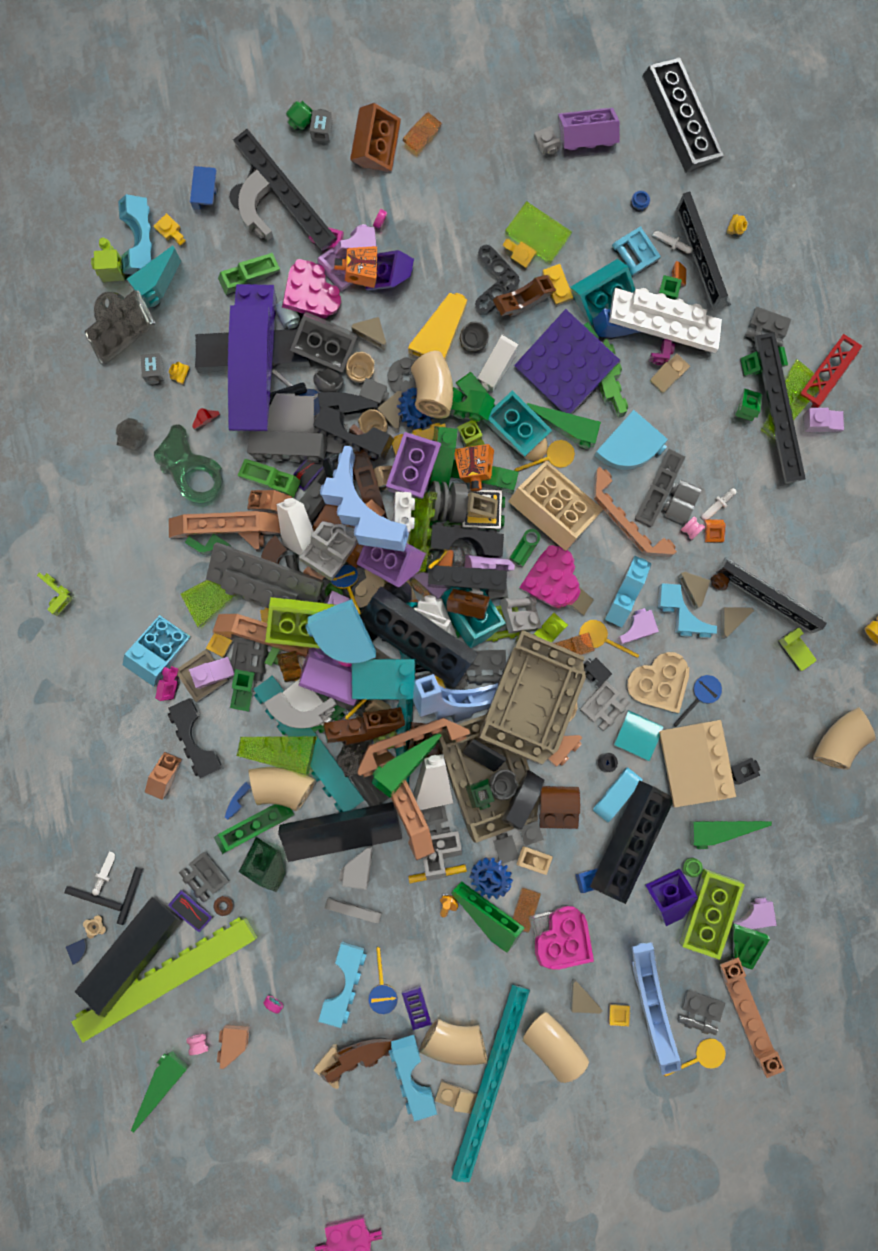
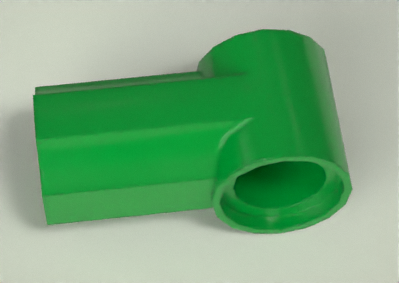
M528 529L509 559L523 567L540 541L539 532L535 529ZM534 534L536 542L529 543L526 536Z

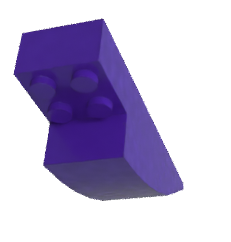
M236 284L235 305H230L229 431H268L275 305L277 298L274 285Z

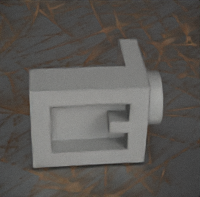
M552 126L534 132V137L542 155L547 153L553 154L558 151L561 141L560 138L556 137Z

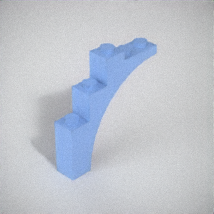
M344 446L343 452L339 454V464L333 472V478L326 477L325 484L320 489V495L323 497L325 504L338 506L337 515L341 523L355 526L354 536H356L359 545L404 551L409 536L406 525L379 516L358 497L353 484L355 454L352 447Z
M433 674L415 680L413 701L420 717L435 713L437 720L452 716L455 723L472 717L473 713L488 709L499 683L476 689L451 690L439 686Z
M652 942L641 943L632 947L633 974L640 992V1003L647 1021L649 1038L661 1074L664 1075L680 1071L681 1061L661 993Z

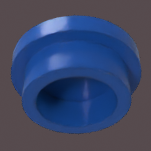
M637 191L632 196V205L636 209L643 210L649 206L650 196L645 191Z

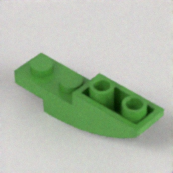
M608 339L604 340L603 344L615 354L613 344H609ZM620 363L599 384L604 403L612 402L618 418L625 416L628 409V403L625 398H622L620 393L622 391L619 381H616L622 372Z

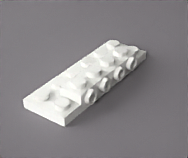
M615 288L609 317L610 323L712 353H716L719 349L721 319L706 315L707 310L703 309L701 305H689L684 303L682 299L672 300L662 293L652 294L646 288L636 289L634 293Z

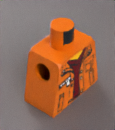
M377 246L348 248L345 259L335 258L334 270H345L346 282L375 288Z
M489 444L455 449L459 476L465 483L470 482L471 491L482 490L481 481L491 479L494 449Z

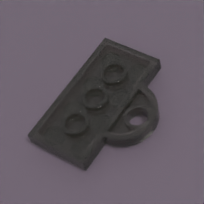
M134 290L125 298L117 292H104L97 298L94 305L96 322L84 332L100 364H106L154 326L155 322L139 291ZM106 299L109 300V306H108V307H106V305H105Z

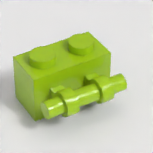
M100 238L99 247L101 250L94 251V258H91L92 269H95L96 275L101 278L102 282L125 281L120 254L117 249L114 250L108 239Z

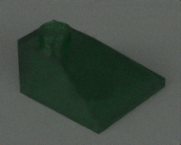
M256 837L239 873L257 885L277 892L285 876L281 852Z

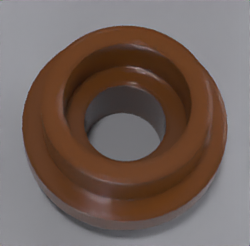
M717 573L711 577L712 586L717 590H726L729 579L724 574Z
M226 896L217 898L213 905L215 913L220 916L230 914L233 910L232 900ZM222 902L227 904V908L225 910L221 909L220 904Z

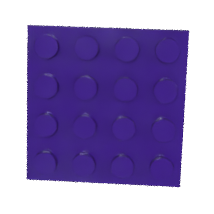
M565 309L514 366L562 412L572 414L621 360Z

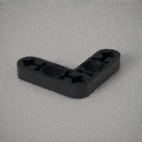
M483 245L479 248L478 259L497 279V282L479 296L475 302V310L481 315L488 314L496 307L495 303H492L495 298L492 295L493 290L500 289L503 294L515 291L520 282L518 274L490 245ZM483 251L486 253L490 252L489 257L493 260L490 265V259L487 256L483 257ZM502 264L504 270L496 272L493 268L494 265ZM508 278L511 280L514 278V285L510 283L505 289L504 286L508 283ZM487 296H489L490 301L487 303V308H479L480 302L486 303L488 301Z

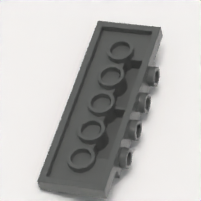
M217 542L213 546L206 580L220 584L221 588L225 589L226 594L242 595L243 599L248 602L259 601L261 602L260 605L265 608H269L270 597L318 603L324 583L322 579Z

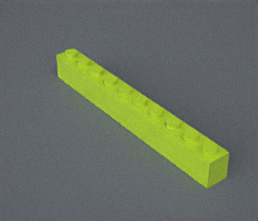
M238 917L229 923L231 927L226 930L222 927L213 932L214 937L207 940L206 937L195 943L197 947L194 949L186 948L178 953L179 958L174 961L172 958H169L161 963L162 968L157 971L153 968L144 973L145 978L140 981L136 978L106 1017L98 1016L92 1009L88 1012L84 1009L75 1014L76 1019L71 1023L82 1043L256 940L257 936L247 918L241 920Z

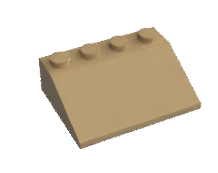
M547 460L517 488L508 501L565 551L570 548L604 510Z
M721 720L659 731L674 808L736 797Z

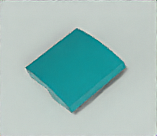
M628 710L613 745L650 761L660 738L659 731L663 729V726Z

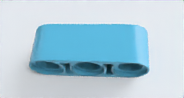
M627 767L595 805L593 811L607 823L610 822L633 794L639 780L642 781L643 779Z

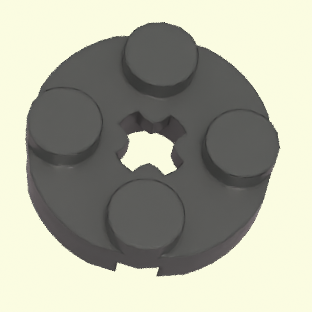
M405 357L397 360L390 366L387 378L389 387L394 393L397 391H402L403 393L410 388H417L414 376L411 373V367L415 360ZM404 373L410 374L409 378L411 380L409 382L407 380L402 381Z

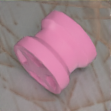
M693 517L681 531L683 533L686 532L689 538L693 540L705 526L699 524L697 518Z
M206 1034L186 1038V1042L190 1047L188 1050L189 1055L208 1051V1046L205 1045Z

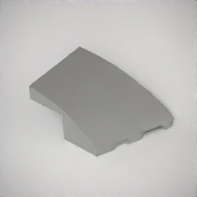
M276 393L269 407L268 431L314 433V396Z
M321 522L311 535V543L300 555L299 561L332 581L358 543L356 536H354L355 528L346 527V525L342 524L334 525L329 522Z

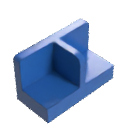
M194 166L190 197L193 209L200 210L201 204L213 205L214 194L217 192L215 188L216 168Z

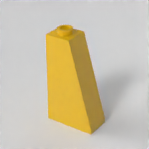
M459 293L448 294L409 344V354L421 357L430 351H440L446 360L467 306L465 296Z

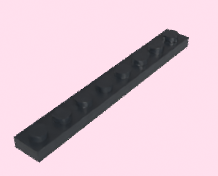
M246 129L235 137L233 141L253 167L267 180L270 188L322 252L337 241L336 236L252 133Z
M775 332L756 335L755 342L785 484L803 481L806 477Z

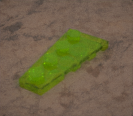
M798 359L794 361L785 380L793 421L810 402L802 397L800 393L815 374ZM818 386L810 387L807 393L814 397L818 392ZM769 413L762 429L776 439L771 414Z
M428 492L424 494L423 498H415L414 510H411V517H414V529H411L409 545L426 553L421 567L416 574L426 572L429 546L426 543L432 533L429 523L430 518L434 517L435 509H432L433 499H437V492Z
M205 580L180 593L198 628L236 596L226 594L225 589H222L220 584Z
M317 736L240 737L236 756L307 775L309 774Z

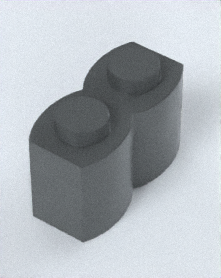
M680 480L678 484L674 483L670 492L673 494L671 501L667 500L663 508L666 511L664 516L686 525L702 489L683 480Z

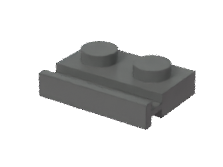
M356 773L350 777L369 806L379 805L389 799L387 795L372 784L373 775L363 777V774L358 775Z

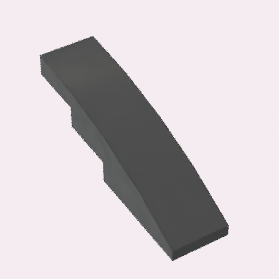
M668 448L635 519L653 526L686 456Z

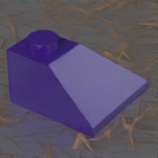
M400 250L377 253L375 288L366 286V290L392 288L411 276L414 258Z
M681 869L645 885L665 926L683 919L698 899Z

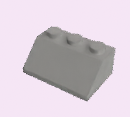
M368 846L340 870L339 881L343 882V887L367 889L373 846Z

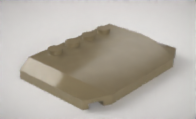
M521 630L502 673L478 738L540 765L546 762L560 747L586 679L583 665L584 656Z
M486 714L458 724L470 731V734L466 735L467 739L456 742L455 739L450 740L445 728L439 732L442 736L438 742V747L441 755L443 754L446 770L468 833L474 843L515 828L501 820L510 805L511 798L499 800L493 797L495 801L490 803L491 807L479 810V807L472 808L465 786L479 782L482 779H490L495 772L463 754L467 742L475 739L506 757V761L497 771L510 770L515 773L518 786L527 770H530L526 758L478 738ZM478 791L480 801L484 800L483 791ZM540 796L525 825L538 820L537 812L538 805H540Z

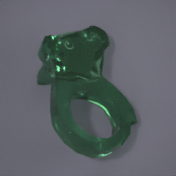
M180 424L173 425L166 438L154 451L153 457L155 462L161 465L160 470L162 473L170 472L177 488L185 498L199 503L212 500L221 487L222 477L219 471L222 467L211 458L192 454L186 440L185 428ZM194 469L204 470L212 476L214 486L209 491L197 492L187 485L185 475Z

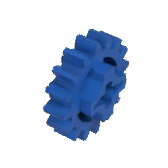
M413 387L403 392V397L398 399L401 404L397 405V408L401 409L398 415H403L402 422L407 421V427L413 426V429L424 428L432 423L431 419L434 418L421 413L415 406L417 388L414 389Z
M486 857L483 861L479 860L472 868L470 878L473 881L471 885L477 886L475 891L480 890L482 897L487 894L488 899H491L492 896L498 899L500 895L504 897L510 890L511 883L513 882V879L510 878L512 872L506 871L508 866H502L501 860L496 863L495 858L492 857L491 861H489Z

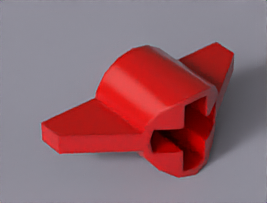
M204 408L199 409L192 425L193 429L208 424L212 419L219 416L220 413Z

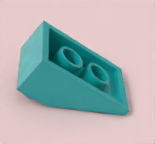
M173 245L127 279L147 309L156 306L160 299L163 298L181 263L180 257Z
M513 390L492 409L488 421L484 420L499 437L524 457L552 432L545 422Z
M370 659L360 663H352V699H413L415 684L414 659Z

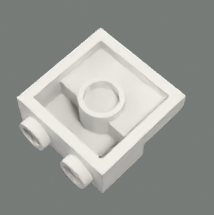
M395 492L393 498V522L405 524L408 533H410V530L414 529V517H411V510H414L415 498H411V492Z

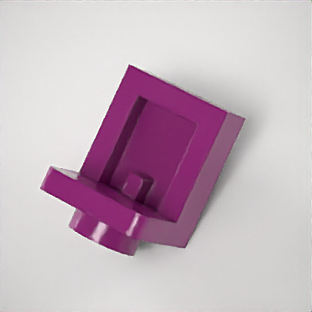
M664 338L662 340L661 354L651 353L649 362H653L654 365H664L669 361L670 354L673 355L675 343Z

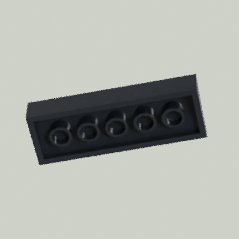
M681 58L649 65L642 77L685 173L708 163L721 160L724 154Z
M691 192L683 193L677 210L692 247V252L712 307L716 310L729 306L731 302Z
M298 329L274 330L272 369L310 367L309 358L290 351ZM229 332L195 334V369L198 373L228 371Z
M727 557L724 558L716 573L724 574L731 583L812 633L823 630L827 624L823 621L822 616Z
M380 587L372 596L360 616L368 630L409 658L414 659L419 665L453 688L456 687L479 654L383 587Z
M639 780L591 882V888L624 904L627 903L673 804L670 795Z
M393 802L281 824L278 831L288 862L402 839L400 824Z
M151 897L74 992L98 1016L106 1017L182 921L154 897Z

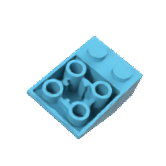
M159 615L124 654L122 665L154 687L163 676V668L171 666L191 636Z

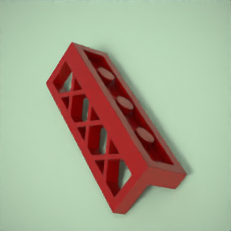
M845 334L841 336L800 393L802 397L812 402L811 408H820L862 348L861 344ZM843 341L853 346L850 351L841 352L840 345ZM839 357L840 365L831 367L829 360ZM829 372L830 379L820 382L819 374ZM818 386L819 394L816 398L807 393L810 387Z

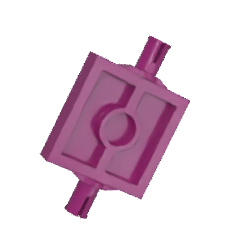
M364 1217L325 1226L326 1244L315 1246V1251H371V1242L383 1239L382 1232L380 1230L369 1233Z

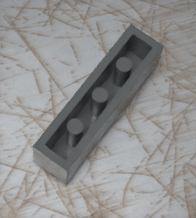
M249 431L247 453L255 460L271 458L273 461L289 459L292 462H300L302 459L311 463H319V460L324 461L326 458L328 438L321 433Z

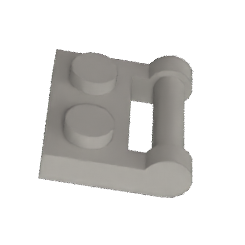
M527 596L523 599L511 600L510 598H504L501 600V608L509 633H517L521 630L535 631L542 628L536 609L537 600L534 596ZM526 606L527 611L512 612L511 608Z

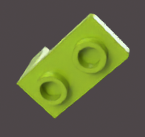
M39 572L37 576L59 594L58 597L55 596L49 602L47 609L53 615L58 616L72 600L68 595L70 592L62 585L60 587L55 585V579L48 573L43 575Z
M796 628L778 641L799 670L803 671L816 662V658L800 637L804 633L800 628Z

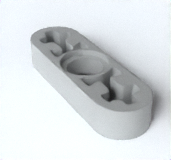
M327 898L325 908L331 911L373 923L380 922L382 913L331 898Z

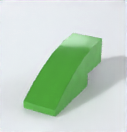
M273 253L240 262L237 267L221 271L218 280L225 295L236 292V284L253 285L280 271V268Z
M244 459L237 475L267 489L290 495L292 498H294L301 481L294 475L248 459Z

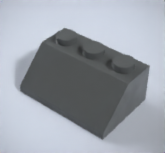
M305 312L290 351L343 373L358 334Z

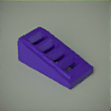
M421 986L402 991V997L412 1029L416 1030L432 1025ZM419 995V998L411 1001L408 1000L409 997ZM421 1002V1006L410 1007L412 1004ZM423 1009L424 1013L413 1016L412 1012ZM422 1017L426 1018L425 1021L415 1024L414 1020Z

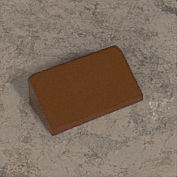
M453 588L447 599V611L484 619L490 597Z

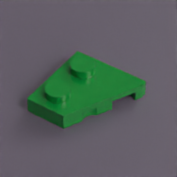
M734 924L733 959L738 957L742 967L753 970L770 941L769 935Z

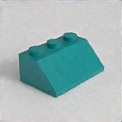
M619 259L612 261L570 287L576 304L590 325H593L592 320L603 309H611L615 288L634 293L636 290L628 266Z
M453 588L443 592L441 597L446 611L447 599ZM454 588L467 592L472 591L471 588ZM480 590L484 596H488L485 591ZM491 600L489 601L484 619L447 611L451 622L470 648L486 641L506 624Z

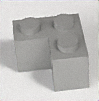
M458 831L431 836L435 852L423 858L427 881L446 878L443 858L462 855Z

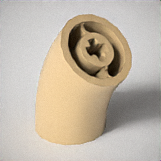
M430 351L419 357L411 367V373L414 376L417 387L415 406L421 413L441 419L448 417L453 401V381L448 364L440 351Z
M857 707L841 717L823 736L813 758L828 766L849 770L858 753L869 743L876 740L874 730L865 713Z
M260 767L249 769L250 784L257 805L278 804L298 811L307 800L316 783V779L287 768Z
M548 1013L539 1016L524 1035L523 1042L543 1061L559 1082H571L581 1076L587 1069L589 1064L588 1057L568 1032Z
M437 1019L429 1028L419 1050L421 1054L431 1059L452 1065L466 1066L487 1063L485 1044L479 1025L457 1026Z

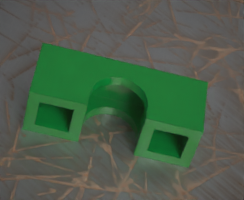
M453 387V401L449 415L459 419L467 417L476 422H480V420L488 421L495 402L493 397L486 392L470 390L467 399L463 401L464 394Z

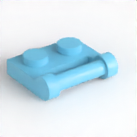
M641 226L612 244L614 250L619 252L629 267L632 276L637 275L640 271L661 258ZM626 243L640 263L638 265L634 263L623 245Z

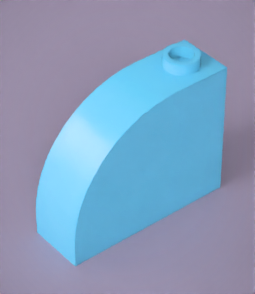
M633 410L596 451L594 456L607 466L615 469H635L649 462L656 453L660 455L667 448L665 443L668 439Z
M352 599L308 617L306 625L308 634L310 636L313 635L321 650L331 658L345 663H360L376 657L374 644Z

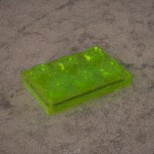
M527 201L505 230L507 235L519 243L523 241L537 251L536 254L550 264L572 235V231Z

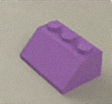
M613 108L558 114L561 141L564 149L576 150L578 147L594 148L596 145L612 146L614 143H620V121Z
M404 432L386 484L388 491L392 493L411 492L412 498H423L441 443Z
M406 543L404 551L364 545L357 565L400 587L419 571L426 553Z
M310 647L303 662L298 686L354 706L356 699H352V666H343L337 660L325 654L321 648Z

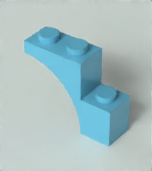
M634 555L605 620L623 627L632 611L637 596L645 584L652 563Z
M664 583L659 585L658 608L668 613H673L676 610L675 633H680V636L684 637L700 634V638H711V635L717 634V626L700 621L688 610L682 597L681 585Z

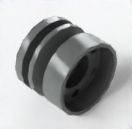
M432 481L427 496L429 521L435 522L438 518L439 522H443L447 514L450 523H463L468 507L467 485L465 483L452 482L448 491L446 482L439 484L438 481Z

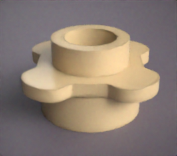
M95 916L94 919L83 922L88 938H94L97 934L102 935L105 933L106 928L103 927L100 916Z

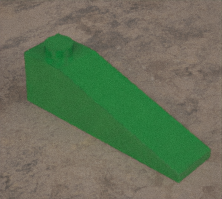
M527 403L545 424L574 443L579 444L582 448L590 449V447H594L601 424L600 421Z
M434 427L433 441L441 443L429 479L428 492L432 481H438L439 484L446 482L449 488L458 429Z
M454 459L450 479L464 482L459 476L456 459ZM492 466L491 479L481 481L482 487L513 494L519 472Z
M438 733L390 760L383 767L379 766L372 774L374 776L372 784L391 798L438 744L442 735Z
M274 804L217 834L213 838L223 855L293 817L294 813L291 808Z
M690 821L691 845L696 846V849H708V845H716L772 826V822Z
M461 882L451 894L490 941L508 953L516 944L525 927Z
M173 1051L168 1055L164 1053L157 1061L159 1066L153 1074L131 1128L133 1133L189 1068V1065Z

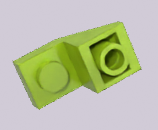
M470 420L457 427L464 447L485 445L482 439L483 435L476 421Z
M554 612L543 623L542 628L538 629L533 635L552 643L568 624Z

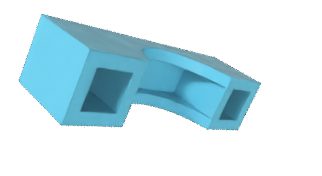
M126 194L118 201L119 219L131 228L134 234V246L122 254V271L124 274L133 275L152 261L150 255L152 244L149 240L150 224L148 223L149 206L147 205V198Z
M344 942L341 943L335 964L342 969L345 975V988L338 996L325 999L318 1022L341 1028L343 1023L347 1024L350 1012L346 1010L348 1004L353 1003L355 996L352 989L354 984L358 985L361 973H357L359 965H364L367 955L363 954L364 948Z
M411 1035L392 1041V1050H389L391 1061H396L397 1067L394 1068L397 1080H402L403 1085H400L402 1096H407L408 1102L405 1104L408 1115L412 1114L414 1121L437 1115L431 1088L418 1085L410 1077L414 1067L421 1062L415 1036Z

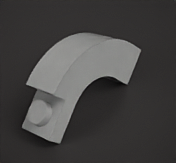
M256 170L242 185L238 200L239 211L247 230L251 232L254 229L261 239L264 237L269 241L273 237L272 231L257 215L256 207L259 200L271 189L267 180Z
M282 692L264 702L274 718L294 728H312L324 723L321 715L327 716L335 711L334 707L337 705L334 699L330 698L310 711H298L290 705Z

